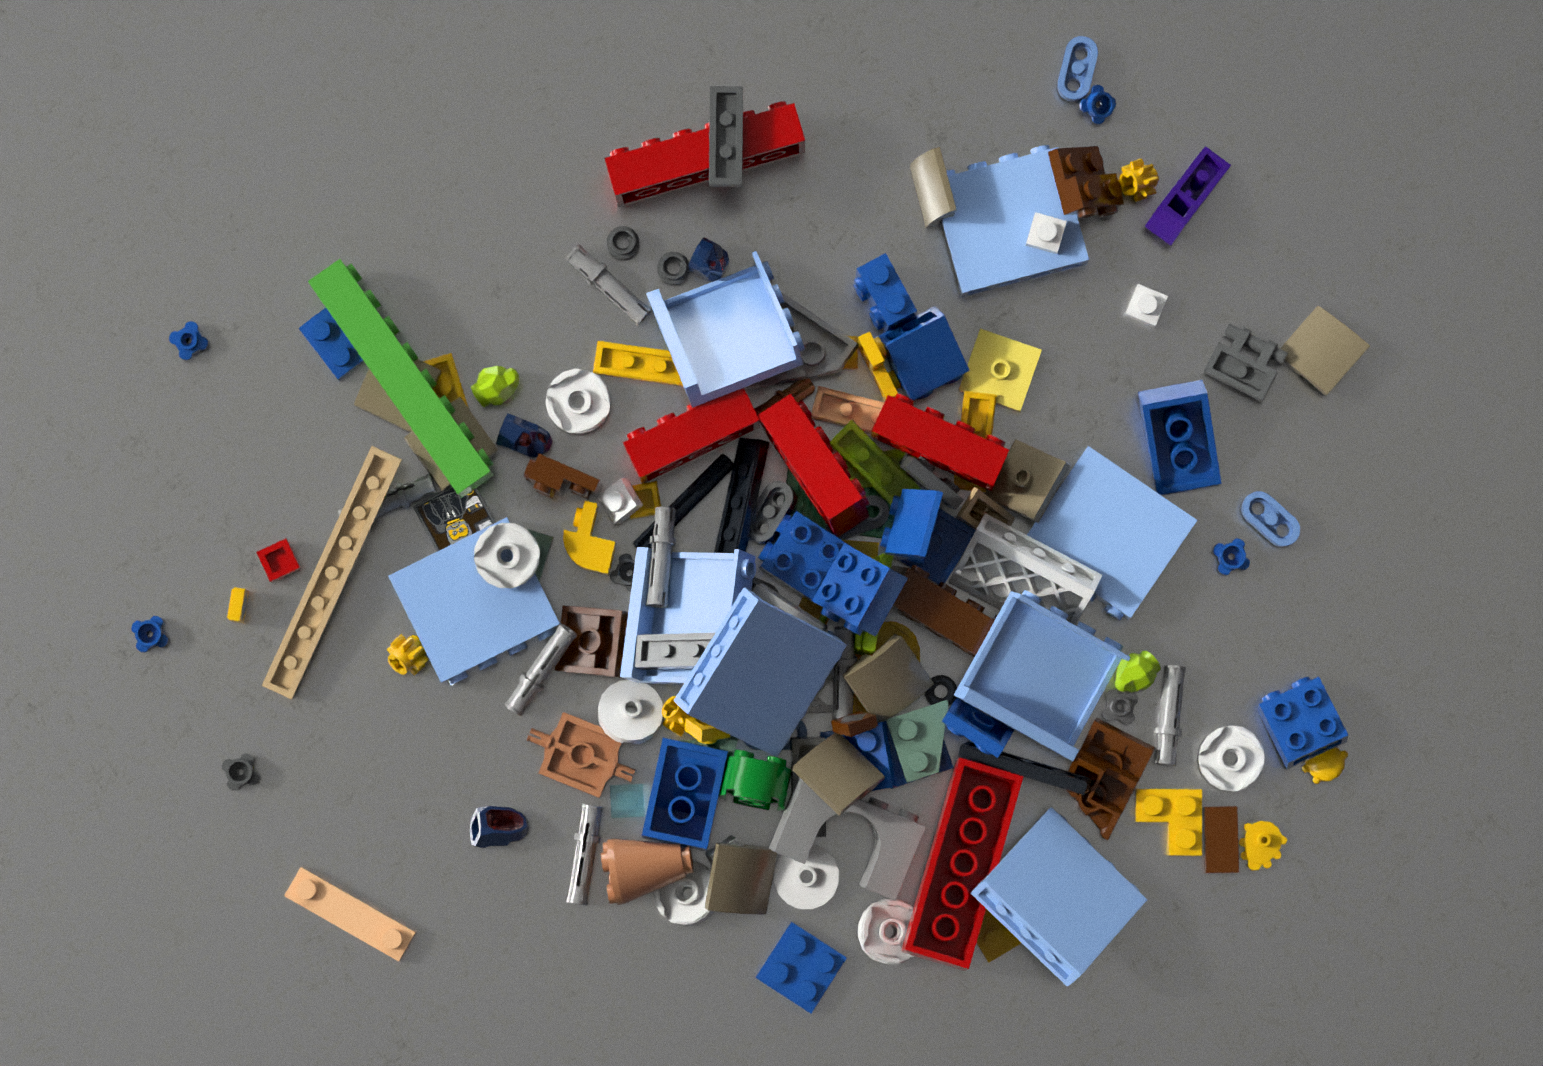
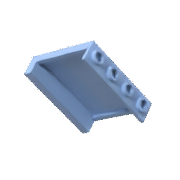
M1042 145L1031 149V154L1018 157V153H1012L1000 157L999 163L987 165L986 161L974 163L967 166L968 171L957 174L955 170L946 171L956 212L954 216L941 220L956 271L961 298L1087 265L1089 257L1077 214L1064 215L1048 156L1049 151L1058 147L1050 149L1049 145ZM1035 212L1067 221L1057 254L1025 246Z
M757 251L752 252L756 265L663 301L659 289L646 293L692 408L803 365L800 351L805 350L801 336L798 331L792 333L790 327L795 325L788 307L781 308L780 304L784 303L782 293L778 284L771 285L770 280H773L774 276L768 261L761 263Z
M1088 446L1053 496L1039 523L1035 522L1027 535L1102 574L1090 601L1093 602L1095 598L1106 605L1104 611L1120 621L1122 617L1127 620L1132 617L1197 520Z
M508 517L388 576L441 683L446 680L449 681L450 685L468 677L466 670L478 665L481 671L498 662L495 657L496 655L507 650L511 656L527 648L525 641L535 636L541 641L556 632L555 626L560 624L536 574L525 584L515 588H498L487 583L477 571L474 562V548L480 535L491 526L500 523H510ZM509 549L503 550L501 552V559L504 562H510L513 559V552Z
M637 547L620 677L636 683L684 685L693 669L641 670L635 668L637 635L716 632L744 587L749 590L752 589V581L756 574V556L740 549H735L734 553L672 552L668 607L654 608L646 605L652 549L649 547Z
M744 587L677 694L674 702L688 715L778 757L783 747L789 742L790 736L799 721L805 716L817 692L822 689L832 668L840 660L842 652L847 645L833 632L828 630L826 633L763 601L753 591Z
M1024 590L1022 594L1011 591L954 696L1062 757L1074 761L1079 752V749L1073 747L1121 659L1129 661L1130 656L1121 652L1124 646L1108 637L1105 638L1104 642L1095 637L1096 630L1080 621L1077 626L1067 621L1069 614L1054 606H1051L1049 610L1039 605L1042 599L1029 591Z
M1052 807L1035 822L1033 827L971 892L997 920L1067 987L1085 972L1147 901L1134 884L1123 877L1110 861L1097 852L1091 843L1071 827L1067 820Z

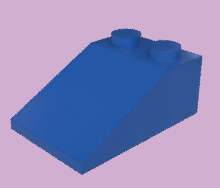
M1203 380L1139 391L1138 398L1156 492L1164 495L1222 484L1208 393Z
M902 489L900 497L894 495L889 514L894 515L895 518L892 528L885 527L880 546L886 547L885 554L891 555L895 559L923 565L943 492Z
M667 738L662 739L642 838L664 843L681 844L682 847L690 846L692 849L707 852L728 751Z

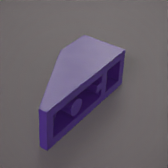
M1205 146L1157 207L1145 227L1171 246L1230 168L1231 164Z

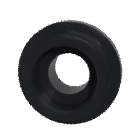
M945 675L932 677L931 680L934 682V685L924 693L926 700L931 705L947 700L948 706H950L956 699V696H954L957 690L955 682ZM939 685L947 689V695L944 698H939L935 695L934 690Z

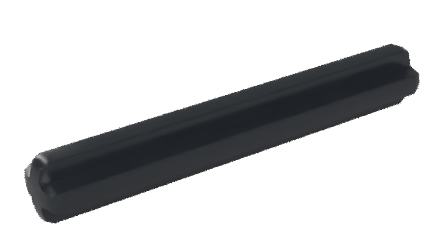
M721 454L669 506L671 509H676L674 527L732 470L734 463L727 455ZM655 521L634 541L633 545L636 549L637 547H649L652 549V545L649 542L650 536H653Z

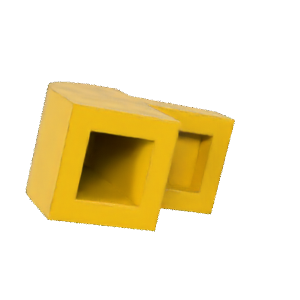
M584 501L583 508L577 507L573 526L578 527L577 532L564 530V547L571 560L581 569L609 576L617 544L615 541L592 536L599 506L597 503Z

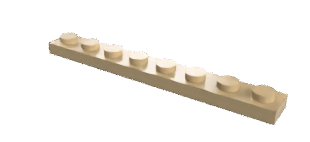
M371 446L263 681V687L293 699L403 459L375 446Z

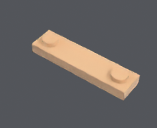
M300 867L284 895L397 961H401L416 934L410 928L303 867Z

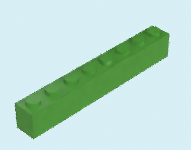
M341 259L337 260L310 279L308 283L454 490L463 498L494 476L489 469L493 462L483 448L476 451L470 441L475 437L464 421L458 425L451 414L456 410L445 395L441 398L437 396L433 390L437 383L428 370L424 369L420 372L414 363L418 356L408 342L401 345L395 335L400 331L389 315L383 319L379 314L377 308L381 304L370 289L366 292L362 290L358 282L363 278L353 264L350 263L345 266Z

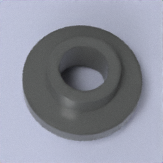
M616 227L607 237L608 250L616 258H630L638 251L639 237L630 227ZM620 238H627L629 246L624 249L619 248L617 241Z
M668 252L658 262V274L668 284L682 283L690 272L688 267L689 261L679 252ZM671 263H676L680 266V270L676 274H671L667 270L668 266Z

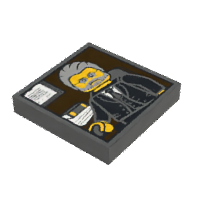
M451 485L413 506L436 551H440L496 523L478 488H475L461 498Z

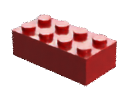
M745 389L736 390L693 408L691 404H688L686 406L687 411L678 416L672 412L659 418L656 421L658 426L647 431L645 427H641L627 434L628 440L624 441L623 445L641 483H647L739 437L759 429L760 420Z
M897 393L895 398L890 395L887 396L871 431V438L904 453H908L917 459L921 456L939 469L990 492L992 491L1009 453V449L1004 447L1005 441L987 434L986 439L974 434V427L961 421H957L955 425L944 420L945 415L933 408L927 407L925 411L914 407L915 401Z
M789 394L758 414L766 436L836 537L841 536L869 517L866 506L870 503L865 496V490L857 478L850 480L852 476L847 470L848 466L837 451L832 454L834 450L830 445L828 436L820 425L816 427L812 414L803 400L796 402L792 394Z

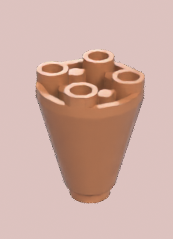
M617 838L608 839L607 842L603 843L601 862L603 872H610L608 875L609 884H607L610 904H626L686 878V874L694 873L690 846L682 848L681 844Z

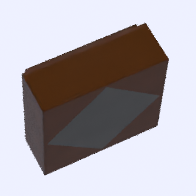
M861 711L831 721L833 732L849 737L872 730L878 726L876 715Z

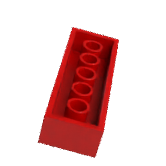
M786 101L776 102L767 107L768 111L755 114L754 110L743 112L742 171L805 153V137L794 103L787 105ZM710 122L704 125L705 129L692 132V129H683L673 133V138L661 141L660 138H653L642 142V147L629 151L628 147H622L611 151L610 156L604 159L618 207L709 181Z
M959 758L955 761L901 952L966 971L969 969L986 908L971 892L1000 862L1023 776L964 758Z

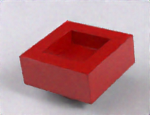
M287 538L256 552L271 583L301 569Z

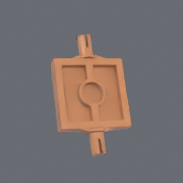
M563 712L557 728L550 735L531 728L530 733L541 737V739L528 735L527 741L545 747L544 760L538 774L598 798L601 797L606 782L613 775L632 782L633 777L622 773V771L634 775L636 769L618 763L619 750L622 743L613 740L605 734L602 727Z

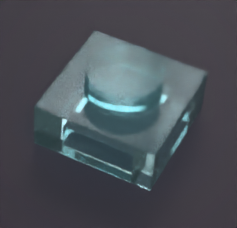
M643 784L610 785L612 819L645 817Z

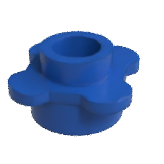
M1094 85L1089 96L1080 102L1081 111L1087 112L1095 124H1102L1116 107L1115 98L1109 93L1104 92V88L1101 85ZM1099 101V102H1100V106L1097 108V107H1096V102Z
M193 321L187 322L183 329L178 332L173 331L169 336L170 343L176 345L179 350V357L183 360L191 359L192 355L197 354L200 350H205L208 346L207 338L201 336L197 323ZM191 338V343L187 344L186 339Z
M1236 538L1232 543L1225 545L1218 543L1214 546L1213 553L1218 557V571L1221 574L1228 575L1232 570H1246L1249 567L1250 560L1246 557L1243 540ZM1229 554L1235 556L1233 560L1228 558Z
M153 616L150 620L135 621L132 624L131 630L135 633L137 640L136 648L140 652H147L149 648L155 646L163 648L167 645L168 637L163 633L162 626L164 622L161 617ZM148 631H152V637L147 636Z

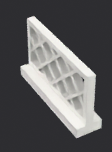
M985 513L949 582L1001 609L1008 596L1000 597L994 594L991 585L1005 583L1010 594L1011 591L1016 592L1012 581L1026 578L1031 590L1029 592L1039 598L1055 594L1060 607L1056 608L1069 614L1067 621L1076 625L1093 596L1102 574ZM977 542L991 549L993 556L979 559L975 549ZM1012 560L1020 564L1022 572L1009 574L1004 561ZM996 563L1001 576L987 578L983 566ZM975 567L980 580L971 582L960 576L962 570ZM1041 575L1050 580L1052 587L1038 589L1033 577ZM1071 591L1081 596L1082 600L1079 603L1067 605L1062 592ZM1041 600L1039 605L1045 608L1043 600Z

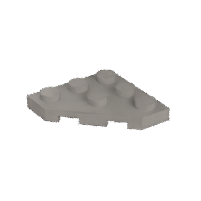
M782 293L784 303H781L780 306L782 309L788 307L795 325L790 327L792 333L799 332L805 350L800 351L803 365L749 385L746 388L751 390L840 373L859 345Z

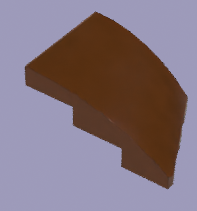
M1096 718L1068 770L1069 772L1091 778L1093 781L1090 791L1085 795L1069 790L1067 792L1078 801L1079 807L1084 814L1090 816L1100 829L1101 836L1109 840L1156 747Z

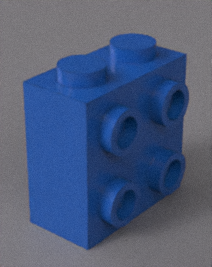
M886 253L856 269L853 287L862 302L867 300L871 306L869 308V316L877 330L883 328L884 332L916 316L917 309Z
M936 306L879 335L886 349L887 359L901 385L902 391L912 400L926 398L933 393L934 389L943 384L954 383L962 377V374L970 371L945 315Z
M796 511L792 517L786 514L776 528V531L781 534L774 545L768 541L758 558L763 562L759 568L807 600L815 603L812 600L845 542Z
M844 543L812 601L823 607L822 615L837 623L840 618L846 620L843 627L859 636H861L863 631H866L876 637L908 578Z
M1304 677L1291 685L1293 689L1282 694L1279 690L1271 692L1262 698L1263 702L1259 704L1258 713L1286 769H1290L1347 742L1348 733L1320 677L1312 680L1310 677Z

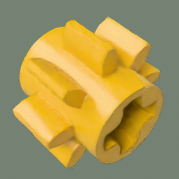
M1140 158L1121 167L1123 173L1120 175L1118 182L1125 196L1134 195L1135 202L1146 199L1147 196L1157 193L1154 187L1158 184L1159 176L1153 164L1144 165L1143 159Z
M400 634L390 643L391 646L387 649L390 653L388 656L390 666L402 675H405L410 670L415 676L425 667V663L429 660L425 656L426 652L419 637L415 635H410L406 639Z
M672 696L663 705L662 715L666 719L662 725L677 735L682 736L685 731V718L692 716L683 711L674 702L676 696Z

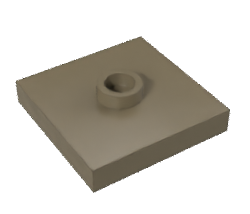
M1015 439L992 491L986 490L984 494L997 504L1039 523L1067 474L1070 465L1061 459Z

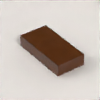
M1237 806L1203 807L1205 873H1239Z

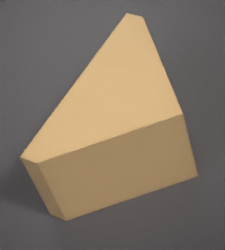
M975 487L956 516L958 520L975 530L985 513L1008 526H1011L1015 520L1013 515Z

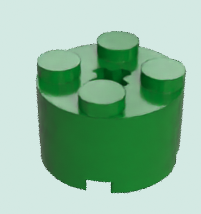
M735 750L734 756L727 757L719 797L725 800L726 794L734 796L733 803L763 810H769L771 804H778L777 811H783L792 770L786 767L787 760L768 756L767 761L755 759L752 752Z

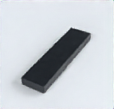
M739 437L714 553H734L735 549L746 552L770 444L768 441Z
M970 741L962 744L958 753V757L1082 795L1090 791L1093 781L1089 777L1003 751L997 758L992 754L988 755L981 752L975 746V743Z

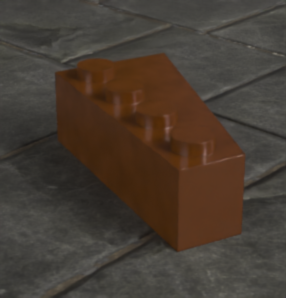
M892 565V570L908 578L893 604L894 607L898 608V614L918 624L921 622L925 625L924 628L946 641L948 639L951 640L953 646L975 657L997 615L992 619L983 613L985 607L969 598L966 602L957 598L955 595L958 591L941 581L939 585L929 581L928 577L930 574L915 565H912L911 569Z

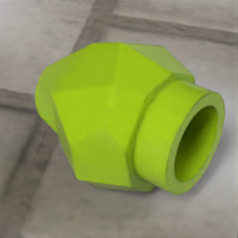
M503 366L484 368L478 374L477 382L471 386L472 393L484 408L491 404L502 405L515 393L519 384V374L516 369H506Z
M1145 650L1140 654H1129V661L1121 659L1117 667L1115 681L1116 689L1121 692L1129 691L1133 693L1148 689L1154 683L1157 673L1161 670L1158 660Z

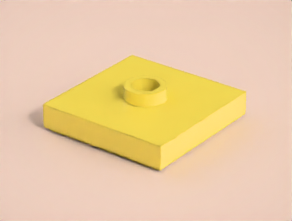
M980 328L967 364L970 371L964 373L958 391L963 393L964 391L996 394L997 405L1020 412L1042 350Z

